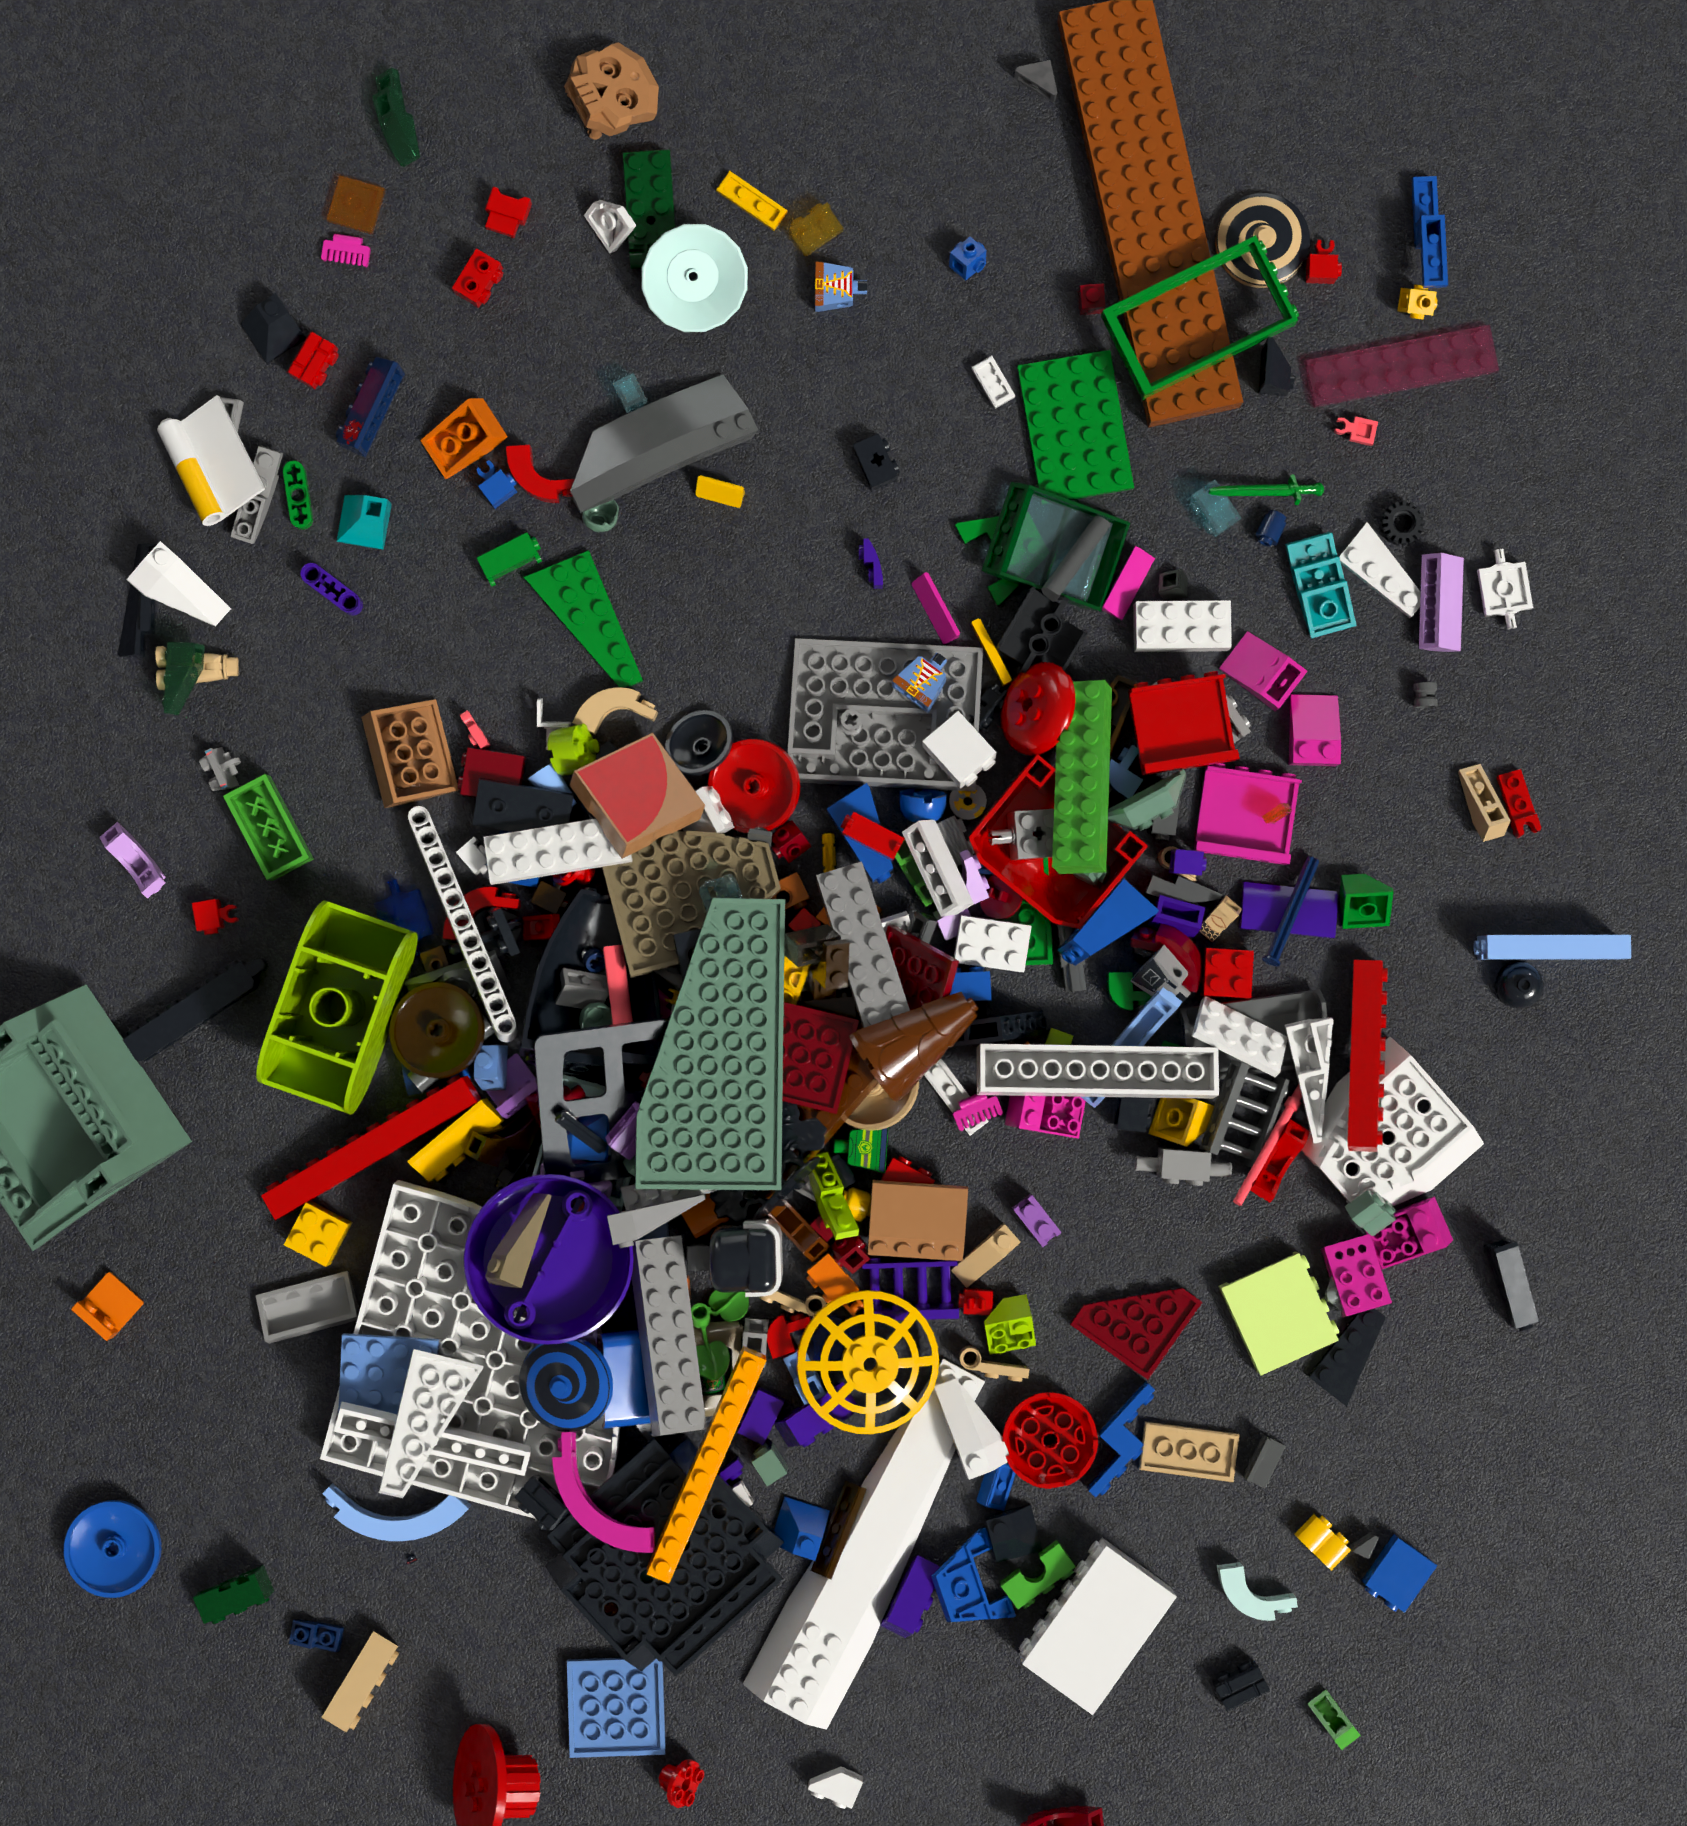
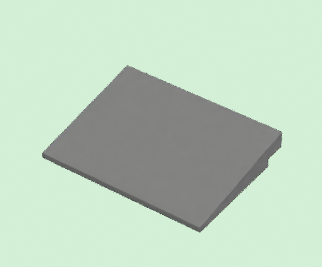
M795 638L788 755L796 765L800 783L863 786L867 783L868 786L975 792L976 780L968 787L964 785L962 788H959L922 746V741L957 711L967 721L971 718L968 715H973L975 718L971 725L979 732L983 648ZM935 653H939L947 660L941 669L946 674V682L930 712L927 713L892 687V680L918 656H922L927 661H930ZM849 709L858 711L862 717L861 731L854 736L845 734L841 728V716ZM847 720L848 724L856 725L855 721Z

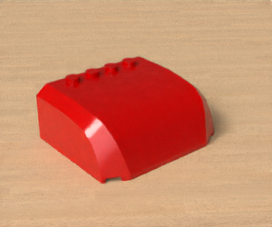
M1037 754L1033 756L968 838L979 862L1047 919L1055 924L1080 929L1146 850L1148 845L1131 831H1124L1117 824L1108 822L1107 865L1111 870L1109 880L1106 884H1102L1100 890L1075 878L1073 874H1059L1052 867V857L1048 858V876L1044 873L1043 858L1010 860L1009 843L990 845L988 839L998 838V836L988 837L989 830L1008 829L1006 813L1054 809V771L1056 769ZM1033 832V836L1038 837L1037 832Z

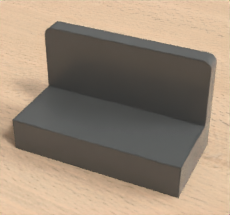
M1263 1434L1243 1478L1247 1482H1252L1265 1489L1286 1446Z

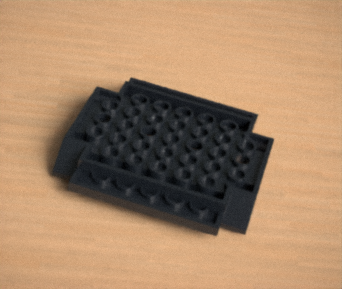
M654 1437L589 1497L606 1515L621 1523L636 1527H654L656 1547L699 1448L687 1437L670 1455ZM719 1470L689 1537L690 1545L684 1549L669 1584L653 1578L651 1581H643L640 1574L642 1571L647 1570L653 1552L627 1551L602 1542L584 1529L571 1513L555 1529L547 1534L548 1539L560 1551L557 1556L545 1565L559 1589L621 1657L640 1671H643L657 1659L659 1662L662 1661L676 1677L783 1580V1577L766 1559L784 1541L753 1507L750 1508L721 1477ZM719 1504L723 1505L726 1508L725 1514L720 1517L715 1516L712 1513L713 1507ZM613 1602L617 1604V1612L614 1614L607 1613L604 1609L607 1603Z

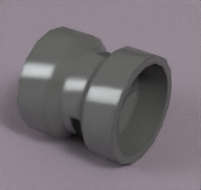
M1436 682L1413 684V691L1416 693L1414 708L1438 707V699L1435 698V692L1437 691Z

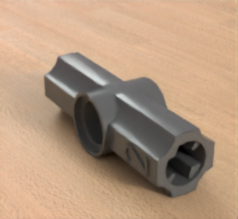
M1057 924L1060 946L1076 928ZM1059 952L1060 966L1063 968L1065 992L1086 990L1083 968L1085 960L1074 966L1066 962Z

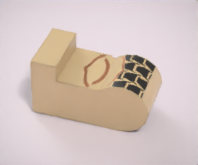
M1226 895L1202 922L1199 932L1213 942L1239 916L1242 908Z

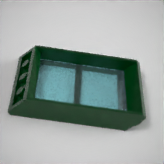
M1011 482L981 571L1028 589L1034 586L1037 591L1042 593V587L1093 517L1100 516L1110 522L1111 526L1058 599L1062 601L1065 596L1069 598L1068 603L1101 612L1130 522L1037 487Z

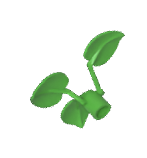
M715 1290L708 1301L710 1307L703 1303H697L692 1306L693 1326L702 1330L705 1344L696 1346L700 1376L717 1381L726 1373L730 1362L729 1350L721 1341H714L709 1344L706 1327L710 1323V1314L713 1316L720 1314L721 1318L728 1322L737 1321L744 1317L749 1306V1297H745V1292L722 1293Z

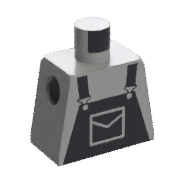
M1165 945L1141 966L1130 980L1150 996H1153L1163 987L1172 992L1182 1002L1191 994L1182 985L1188 976V971Z

